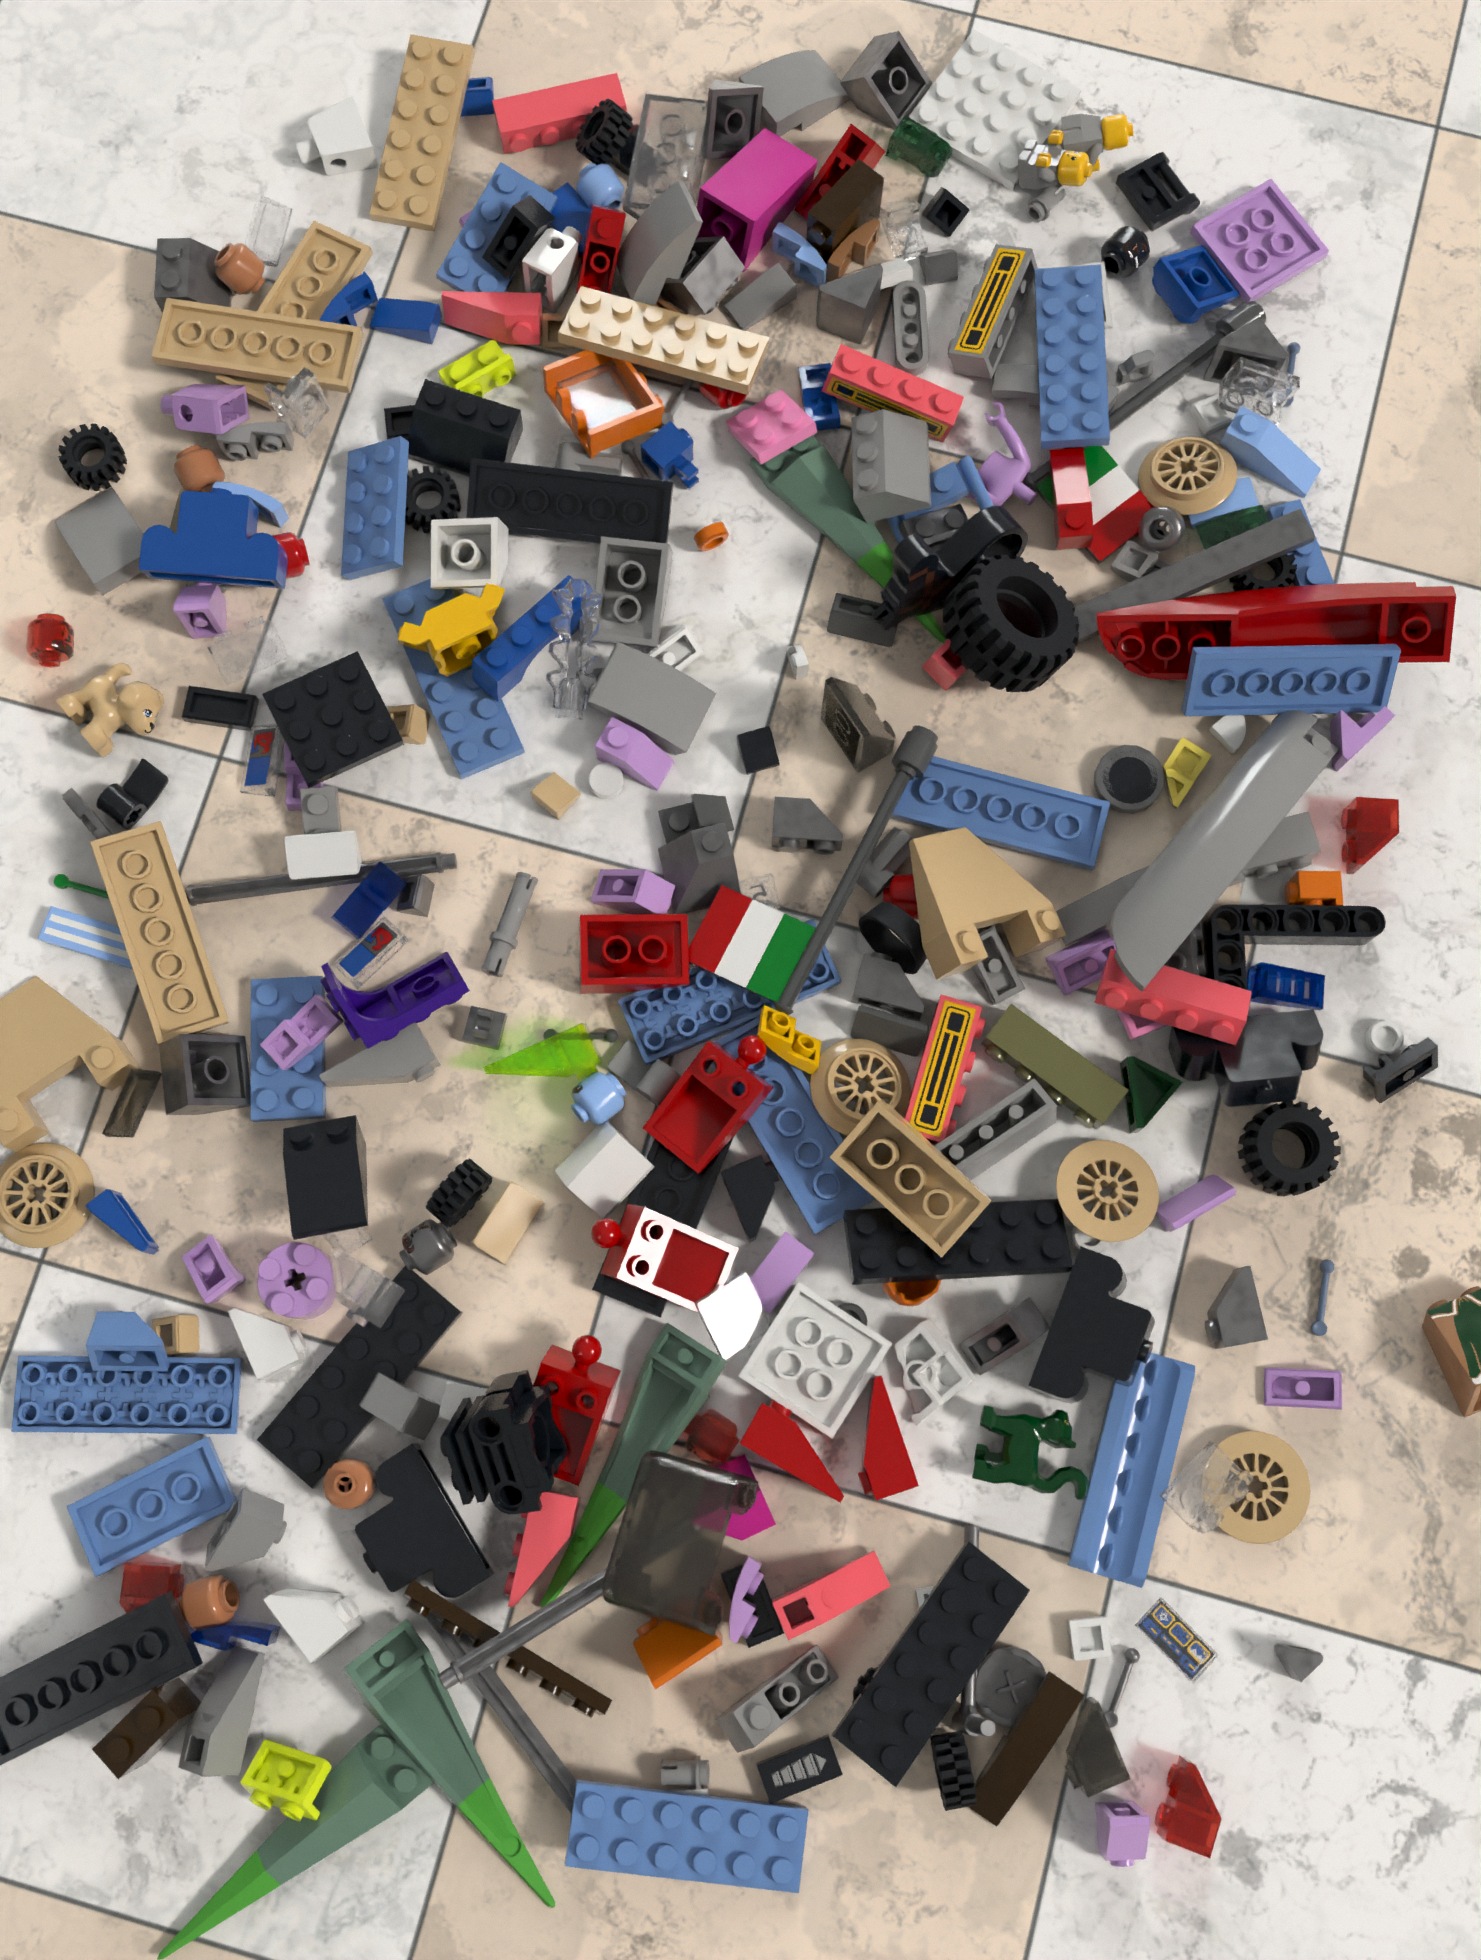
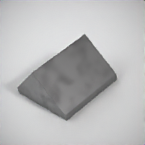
M714 79L708 92L702 158L734 157L759 133L763 86Z
M881 264L818 287L816 313L818 329L861 345L879 304L883 274Z
M1258 317L1220 339L1203 380L1268 394L1286 360L1287 353L1262 319Z

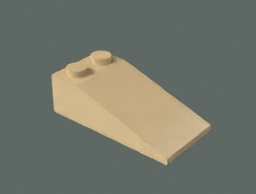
M884 1100L877 1101L830 1156L838 1166L941 1258L991 1202L976 1185Z

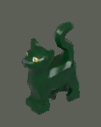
M983 1406L980 1426L1004 1436L1002 1452L999 1453L990 1452L987 1445H976L975 1464L972 1473L973 1479L993 1484L1013 1483L1031 1488L1039 1493H1054L1066 1482H1072L1075 1487V1498L1081 1500L1086 1497L1089 1489L1088 1479L1080 1469L1072 1466L1059 1468L1048 1478H1044L1038 1473V1450L1041 1442L1056 1449L1076 1448V1442L1072 1441V1426L1067 1412L1055 1410L1051 1415L1044 1418L1027 1414L1002 1416L997 1415L993 1407Z

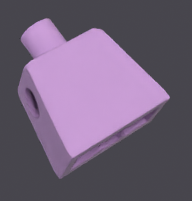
M192 384L172 395H163L161 410L164 415L174 416L175 426L180 430L222 435L249 419L246 385Z

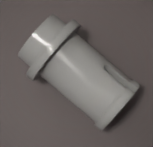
M1060 183L1057 186L1045 188L1037 197H1032L1028 201L1026 213L1032 221H1045L1050 215V210L1065 197V189H1062L1057 195L1055 194L1062 186Z
M697 1756L696 1760L662 1759V1786L696 1785V1789H701L702 1785H709V1760H702L701 1756Z

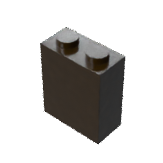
M860 159L851 166L808 212L806 240L816 249L826 265L833 252L853 231L874 218L878 220L880 217L884 177Z
M180 1677L152 1689L92 1750L115 1777L120 1779L146 1764L192 1719L201 1701Z

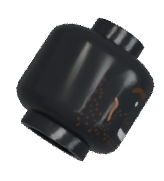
M1130 226L1119 228L1101 247V262L1104 261L1106 271L1116 277L1126 278L1131 276L1146 262L1150 255L1148 238L1145 233Z

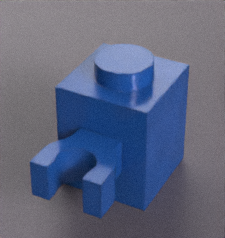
M669 421L640 445L642 462L659 480L668 481L676 474L689 490L699 482V478L696 476L699 470L691 463L693 460L694 442L685 429H678Z

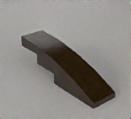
M1048 1671L1029 1704H1025L1007 1736H1002L974 1783L977 1805L969 1806V1808L997 1827L1041 1766L1085 1695Z

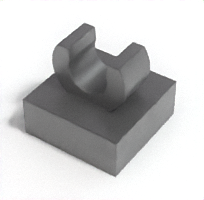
M471 1006L462 1038L463 1042L499 1050L507 1020L506 1013Z

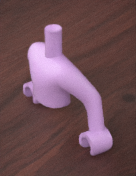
M995 401L993 405L996 410L1000 411V414L996 417H991L985 413V417L989 425L998 428L1011 450L1013 458H1008L996 450L983 463L978 473L994 506H1001L1012 494H1015L1028 505H1031L1036 499L1037 493L1022 483L1031 468L1029 456L1016 431L1006 420L1003 405L1001 402ZM973 493L966 496V498L976 501Z

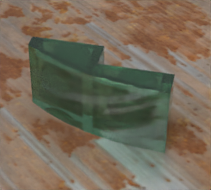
M1258 505L1217 517L1195 527L1204 549H1208L1269 522L1263 505Z

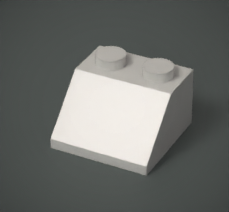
M498 517L431 520L432 589L483 588L486 583L500 586L508 564V527Z
M286 1588L268 1595L263 1600L310 1663L328 1654L363 1624L358 1618L361 1612L356 1603L349 1596L343 1598L340 1593Z

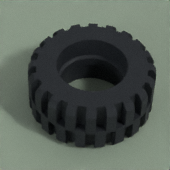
M995 555L993 557H986L976 564L947 596L943 609L945 637L951 641L950 648L953 654H958L962 660L960 663L966 670L971 669L975 673L974 677L981 682L988 681L990 687L998 690L1006 688V692L1032 691L1043 685L1073 656L1079 640L1078 617L1074 616L1075 607L1072 601H1068L1065 596L1067 592L1061 585L1058 586L1053 581L1054 577L1051 574L1042 572L1039 569V565L1033 562H1024L1022 557L1011 556L1009 558L1008 555Z

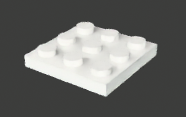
M798 1282L738 1376L830 1438H833L891 1347L892 1342L804 1284Z

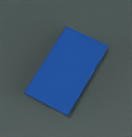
M567 182L552 193L558 199L551 212L555 217L551 226L561 233L567 226L573 227L580 232L582 240L578 245V254L581 257L590 209Z

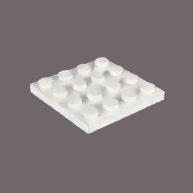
M974 29L906 120L905 129L1013 191L1019 183L1018 158L1022 150H1024L1028 139L1037 140V144L1046 145L1051 131L1057 130L1061 125V117L1067 116L1079 100L1081 90Z

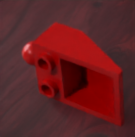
M749 1035L739 1042L737 1049L739 1056L737 1058L718 1043L708 1041L643 1126L647 1133L697 1173H701L732 1139L774 1088L748 1068L750 1064L761 1062L766 1055V1044L758 1036ZM715 1061L717 1065L716 1070L713 1073H708L707 1069ZM742 1082L745 1086V1091L741 1096H737L734 1092V1086L740 1085Z
M631 1204L627 1205L620 1225L612 1219L604 1218L597 1221L591 1230L592 1240L597 1246L606 1249L610 1248L600 1272L601 1274L712 1318L716 1305L713 1304H717L739 1248L646 1207Z
M583 1335L577 1338L573 1343L572 1352L551 1345L540 1363L533 1387L548 1385L553 1401V1419L558 1429L562 1432L568 1449L564 1461L558 1466L559 1472L554 1474V1477L579 1486L621 1373L619 1369L597 1362L602 1354V1346L599 1340L592 1335Z

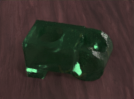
M905 115L890 137L885 156L895 161L901 158L916 166L924 175L937 177L952 156L953 151L947 141Z

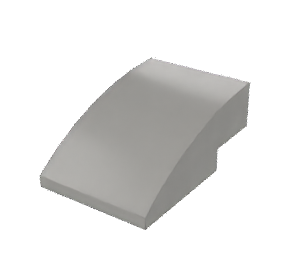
M816 50L798 51L777 57L739 76V83L764 87L760 120L769 131L779 137L796 126L803 131L851 100L839 83L841 80Z
M683 181L674 183L651 203L634 224L618 252L616 265L631 300L656 305L666 279L673 278L679 280L703 223Z
M113 487L54 521L72 552L102 596L141 573L139 561L143 533Z
M618 642L610 654L586 703L608 717H614L639 730L660 746L677 755L688 751L716 693L674 667Z

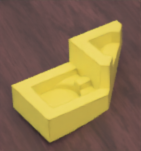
M1184 737L1181 738L1163 765L1171 803L1175 808H1178L1212 756Z

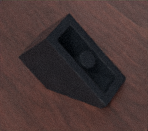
M531 195L512 206L482 258L508 280L522 265V260L546 229L551 227L555 217Z
M762 1154L721 1171V1177L749 1242L757 1238L775 1194L776 1188L774 1183L779 1181L773 1163L771 1161L765 1163Z

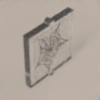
M742 1272L723 1285L717 1284L714 1291L694 1302L719 1356L727 1359L744 1347L750 1348L752 1342L764 1335L771 1325L746 1272Z

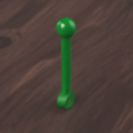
M58 874L54 878V884L59 889L70 887L109 899L107 891L70 881L64 874Z

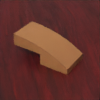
M874 218L863 224L837 247L827 262L826 281L831 282L841 278L851 261L864 266L878 241L879 220Z

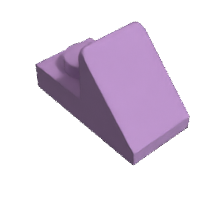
M1384 706L1376 715L1369 711L1358 723H1355L1344 711L1340 710L1330 722L1331 743L1339 748L1332 757V767L1336 771L1341 769L1395 715Z
M212 1234L181 1256L203 1301L207 1304L218 1302L246 1280L245 1276L231 1264L220 1242Z

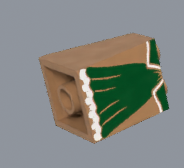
M1475 1286L1462 1293L1460 1298L1450 1302L1440 1300L1432 1304L1427 1309L1422 1324L1423 1331L1464 1418L1481 1411V1288Z

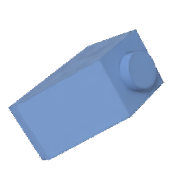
M97 1312L85 1345L93 1371H168L169 1362L163 1340L135 1312Z

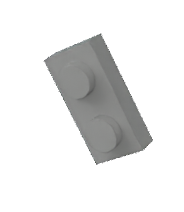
M327 786L300 789L304 835L342 832L338 787Z

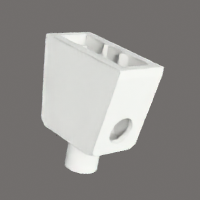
M353 96L311 116L307 123L312 139L295 144L302 164L320 158L326 174L329 176L378 167L372 143Z
M567 226L562 233L552 228L546 229L522 260L525 292L541 293L542 308L554 314L579 271L578 245L582 240V235L578 230Z

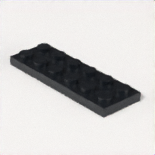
M471 458L466 518L498 517L508 527V532L594 543H601L602 536L668 544L674 482Z
M734 1136L701 1173L694 1171L654 1138L647 1159L655 1167L633 1189L628 1204L646 1207L697 1230ZM601 1267L592 1288L593 1291L661 1318L668 1302L667 1300L600 1273Z
M1058 1199L990 1202L942 1258L887 1208L845 1210L843 1215L852 1285L1070 1272L1073 1267L1063 1212Z
M405 1265L264 1430L257 1441L312 1489L316 1488L324 1479L328 1469L340 1460L376 1417L359 1405L377 1373L380 1372L403 1385L463 1312L415 1271H410Z
M965 1542L831 1735L894 1787H897L1030 1589L972 1543Z
M172 1591L0 1677V1765L203 1664Z

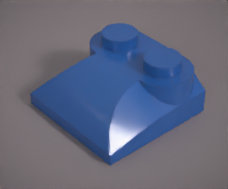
M1203 245L1162 257L1153 267L1152 284L1154 289L1162 297L1179 322L1196 323L1203 313L1230 303L1240 296L1239 292Z

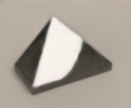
M131 1069L119 1088L102 1134L106 1137H134L162 1076L159 1071Z

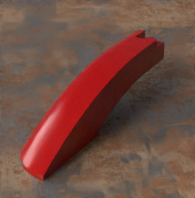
M1415 582L1306 585L1172 599L1097 613L1096 617L1099 635L1109 654L1112 653L1116 659L1124 664V668L1137 675L1151 679L1187 680L1193 647L1397 644L1401 649L1398 663L1450 662L1456 593L1453 586L1417 587Z

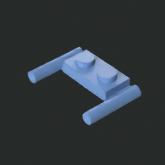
M966 456L957 464L953 461L930 473V508L890 517L887 520L899 544L904 539L899 530V526L904 520L941 510L970 495V493H973L980 510L994 505L971 456Z

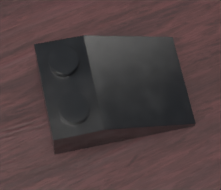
M356 1115L284 1128L283 1160L293 1239L368 1226L366 1142Z

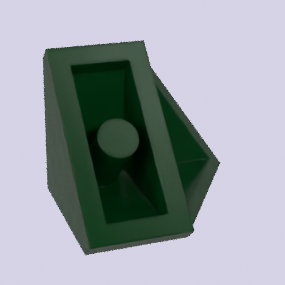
M1131 1056L1126 1057L1120 1063L1122 1083L1129 1090L1124 1097L1130 1134L1138 1133L1183 1083L1156 1067Z

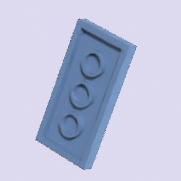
M500 162L439 268L436 278L457 291L506 292L519 268L507 280L482 258L483 254L513 205L531 195L551 213L558 197Z
M401 436L348 452L341 575L349 580L403 566L409 441Z
M323 976L251 979V1121L253 1122L326 1118V1084L322 1082L319 1074L325 1072V1040L286 1071H283L260 1046L284 1019L291 1020L314 995H321L325 999V989L320 981Z
M204 1437L66 1507L94 1575L98 1577L228 1512L236 1500V1496L211 1438Z

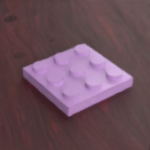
M1272 179L1267 180L1192 226L1190 232L1198 244L1206 248L1246 303L1256 301L1322 261L1329 252L1328 248Z

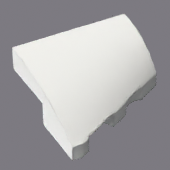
M931 1319L921 1322L894 1345L898 1361L904 1369L902 1380L905 1391H909L914 1412L911 1414V1418L915 1425L921 1423L976 1379L975 1375Z

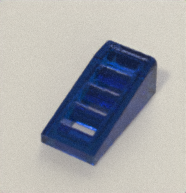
M1260 962L1248 969L1247 990L1252 991L1250 1002L1319 1011L1323 1009L1325 975ZM1277 979H1280L1279 992H1276ZM1292 981H1295V982H1294V995H1291V982H1292ZM1305 982H1309L1308 998H1304Z

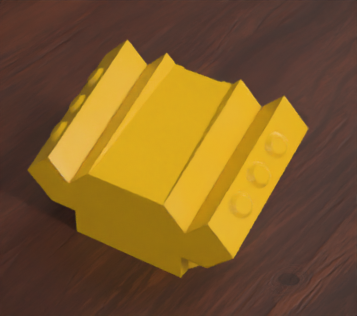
M486 583L480 597L464 593L426 611L421 626L404 622L398 632V644L429 653L439 673L445 675V677L471 666L472 660L499 637L497 635L498 628L493 621V616L499 607L505 589Z

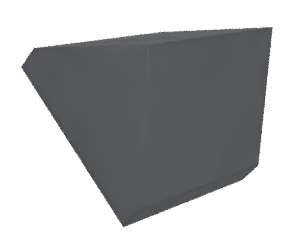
M947 249L919 255L926 286L958 280L957 251Z
M422 874L404 878L398 898L397 912L428 917L435 884Z
M1279 1643L1274 1645V1651L1290 1678L1302 1682L1323 1662V1655L1315 1650Z

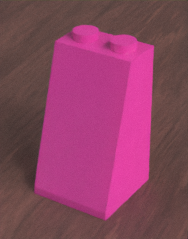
M764 128L700 187L696 208L703 223L696 238L724 236L745 266V269L742 271L744 272L771 239L773 230L778 222L783 223L801 200L813 181L818 160Z

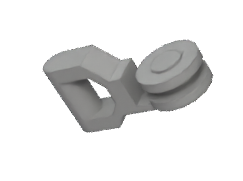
M1145 350L1131 355L1124 363L1118 365L1117 372L1111 367L1106 366L1107 385L1110 384L1116 387L1127 382L1134 383L1150 377L1153 371L1154 352Z

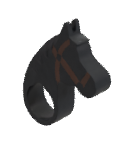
M991 506L972 516L935 553L920 535L912 534L906 537L897 545L893 552V574L885 589L881 591L883 602L873 613V617L877 620L888 615L882 624V628L888 630L908 617L924 615L943 609L944 602L952 589L982 559L995 555H1008L1009 558L1011 556L1020 557L1028 541L1026 531L1004 507Z

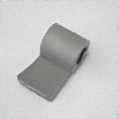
M627 1040L608 1064L610 1071L657 1106L661 1104L681 1077L678 1072L660 1059H657L653 1064L645 1065L638 1046L631 1040Z

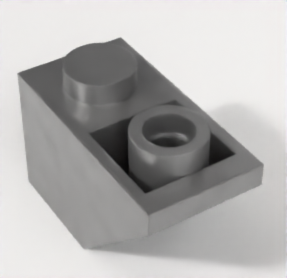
M775 796L772 847H779L780 851L788 853L798 852L800 849H814V853L821 855H830L834 851H841L843 834L810 798Z

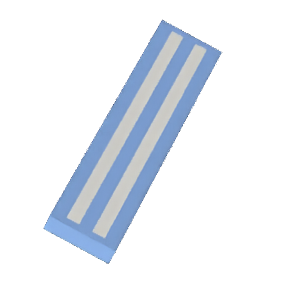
M53 906L50 907L38 937L39 940L132 969L118 926Z

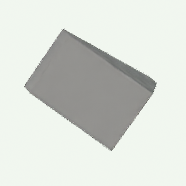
M378 1372L359 1406L398 1431L425 1441L438 1418L441 1405Z

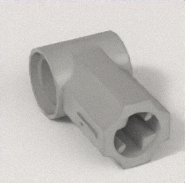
M563 442L559 444L555 468L621 476L623 459L622 455L601 452L591 459L581 444Z
M894 827L872 852L857 884L872 897L877 898L884 891V888L890 884L895 876L894 873L911 855L909 841L912 840V837L904 830Z

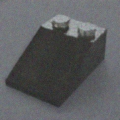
M830 677L825 680L821 720L856 772L859 773L892 753L894 739L896 738L895 733L887 721L882 722L875 712L877 711L876 705L868 693L863 694L855 684Z

